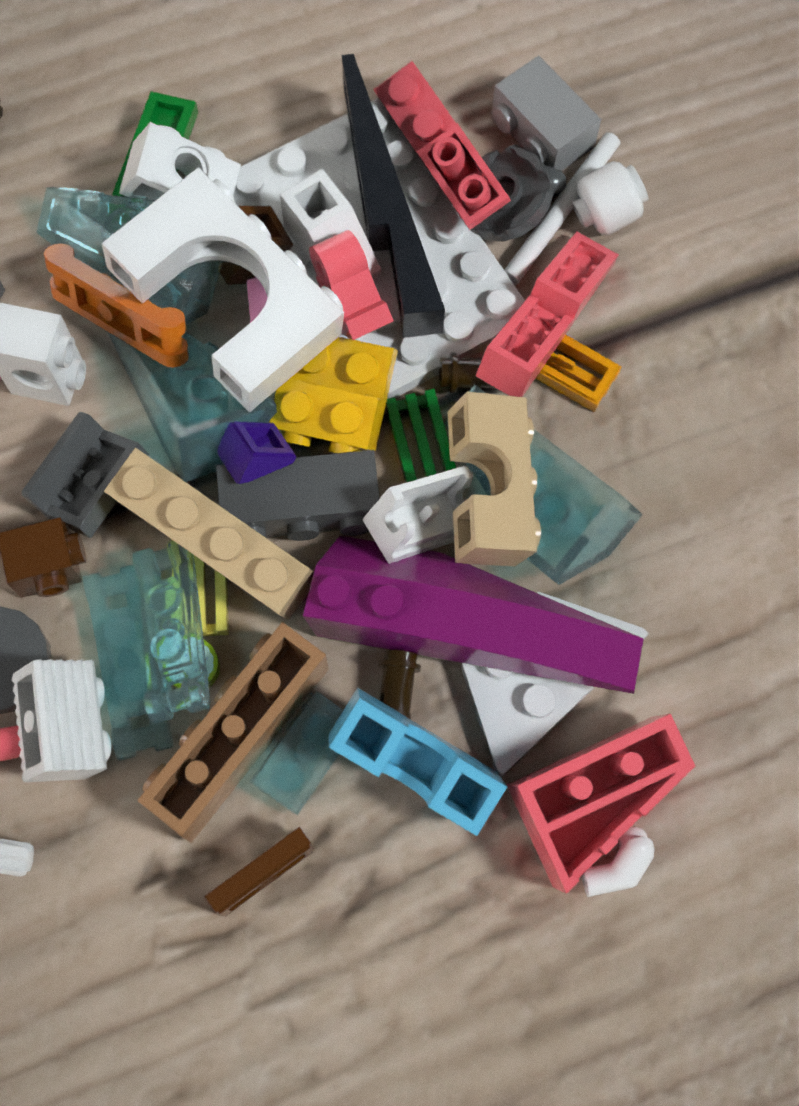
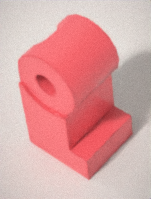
M346 230L309 247L310 258L317 274L316 279L319 287L326 286L331 289L343 305L342 335L355 340L394 321L387 303L380 298L369 271L365 253L350 230Z

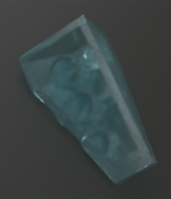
M187 328L182 337L188 343L189 359L179 367L164 366L108 332L164 451L181 479L185 482L217 471L216 465H224L218 456L217 449L229 422L268 423L277 413L276 403L271 396L249 413L213 376L212 354L219 348L210 341L206 344L201 343L187 333Z

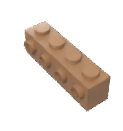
M283 622L273 634L267 633L258 641L250 653L249 659L251 661L238 677L233 675L223 684L215 696L214 702L216 704L203 720L197 719L189 726L179 741L178 745L180 748L167 764H160L149 775L142 787L144 793L137 801L190 843L194 841L329 670L326 654Z

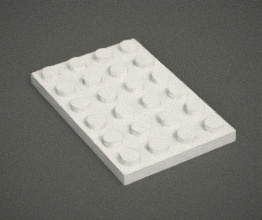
M377 98L371 101L445 307L443 333L403 338L389 250L374 251L381 267V275L374 278L373 281L381 300L387 303L394 321L355 340L398 350L387 398L389 399L396 398L439 375V368L441 367L440 357L450 358V353L454 352L457 354V358H470L485 350L525 300L479 233L473 229H468L380 99ZM345 114L241 166L233 194L235 204L237 206H271L284 227L280 193L323 169L352 205L366 235L348 115ZM285 229L294 244L290 251L302 261L307 275L318 285L317 274L312 262Z

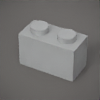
M539 55L495 85L491 113L495 124L503 133L510 134L523 149L536 154L545 166H551L562 171L595 147L601 118Z

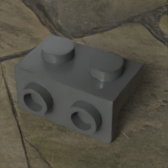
M79 412L22 490V496L49 520L61 517L68 529L79 532V534L91 539L117 502L104 492L106 487L135 447L147 456H149V453L138 442L104 430L91 415Z

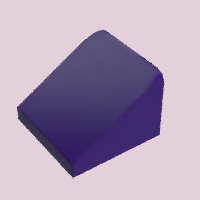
M229 422L217 449L218 456L237 484L253 481L291 465L296 459V455L274 423Z

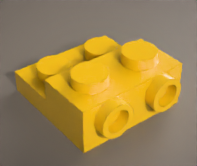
M338 337L276 390L269 423H274L277 429L281 430V434L286 442L310 447L311 438L314 437L330 441L328 451L333 453L357 452L361 448L376 451L398 350Z

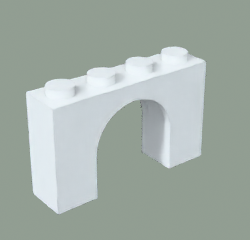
M199 167L101 243L107 269L142 304L182 271L192 265L205 261L220 260L232 262L244 267L256 276L268 297L264 308L250 324L212 354L213 376L249 413L342 334L344 311L337 295L326 286L320 288L307 275L302 261L292 251L286 250L284 252L271 240L270 232L265 224L253 214L247 216L235 204V199L227 186L218 179L212 181Z

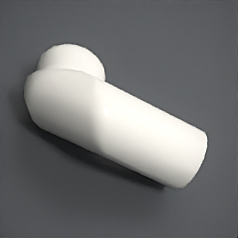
M630 827L619 838V850L613 862L590 867L582 875V882L587 897L630 889L639 883L654 858L653 841L647 837L643 829Z

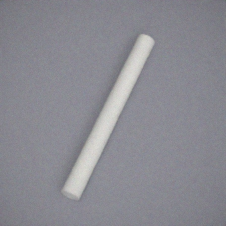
M607 132L603 135L540 223L504 269L514 285H518L573 210L572 202L579 199L577 192L578 181L587 174L604 166L619 147L620 140L613 133Z

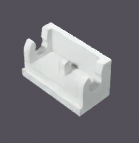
M467 465L389 487L362 520L388 564L454 542L453 511L464 502L463 491L470 487L474 479V475Z

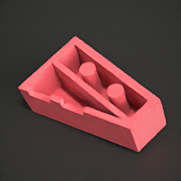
M665 714L652 716L507 784V788L553 888L567 894L580 881L579 878L603 854L606 855L619 843L618 839L641 816L645 817L695 767V764L672 715Z

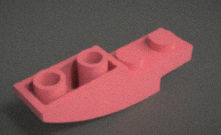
M413 61L373 89L469 230L511 201L508 194L459 124L451 117Z

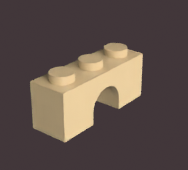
M466 392L447 412L450 461L466 462L480 468L489 480L491 494L490 496L473 494L453 511L455 563L515 567L537 552L541 538L540 522L535 518L533 496L537 488V473L531 467L530 445L533 440L534 426L532 419L528 417L527 398Z

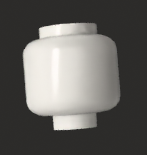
M612 161L578 181L577 192L579 199L572 202V205L585 229L593 225L600 234L607 236L641 218L643 203L648 201L649 198L645 186L633 165L625 168L621 163Z

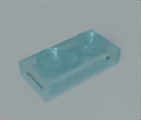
M313 691L249 783L291 813L298 815L339 756V753L329 748L328 734L343 709L318 691Z

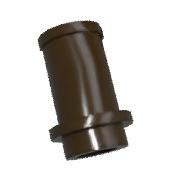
M454 352L450 353V358L440 357V388H449L450 393H456L457 388L498 390L476 377L482 358H457V354Z
M386 650L384 659L379 660L378 667L383 669L379 701L411 719L410 709L415 673L421 671V665L416 663V653L403 650Z

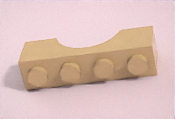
M136 447L104 490L105 493L287 620L291 618L310 590L314 572L309 567Z

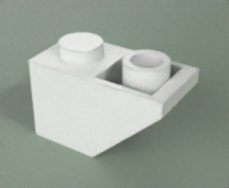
M323 169L280 193L284 227L310 261L309 247L346 230H350L365 253L372 278L374 279L381 275V267L352 205Z

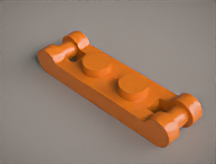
M59 243L45 249L43 254L46 268L53 274L49 283L52 297L164 366L179 367L188 361V343L182 337L186 331L185 316L180 309L174 307L160 308L149 300L142 304L126 287L114 281L109 275L100 273L76 259L74 249L70 245Z

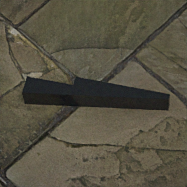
M354 54L341 55L343 89L366 235L373 252L389 250L403 338L443 333L445 307Z

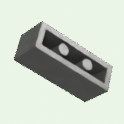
M374 450L296 457L293 464L243 484H237L225 465H216L219 506L265 538L288 536L290 540L305 541L318 537L320 532L340 531L341 534L348 536L368 533L369 530L362 519L380 499Z

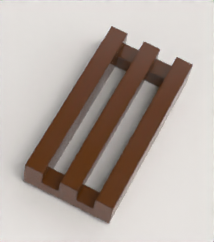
M298 827L204 897L215 914L226 917L312 854L314 848L302 829Z

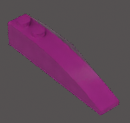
M339 536L317 563L303 613L304 619L317 637L389 650L409 651L427 657L631 694L635 692L644 642L642 637L470 564L455 563V558L444 553L429 550L388 564L375 541Z

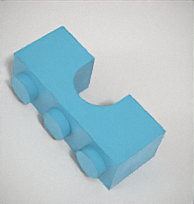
M358 687L328 734L330 749L377 777L384 773L400 781L419 794L426 801L429 808L476 836L507 789L506 784L497 771Z

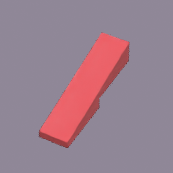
M576 232L537 278L530 296L487 346L476 377L509 396L523 397L611 270L619 254Z

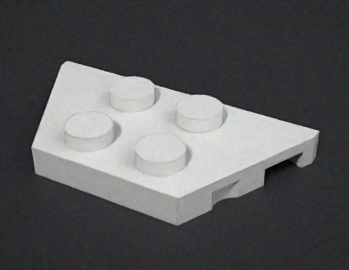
M537 592L540 595L644 639L649 634L642 627ZM466 663L461 665L468 691L471 693L476 707L475 713L481 731L484 732L490 750L493 768L499 773L501 778L595 688Z

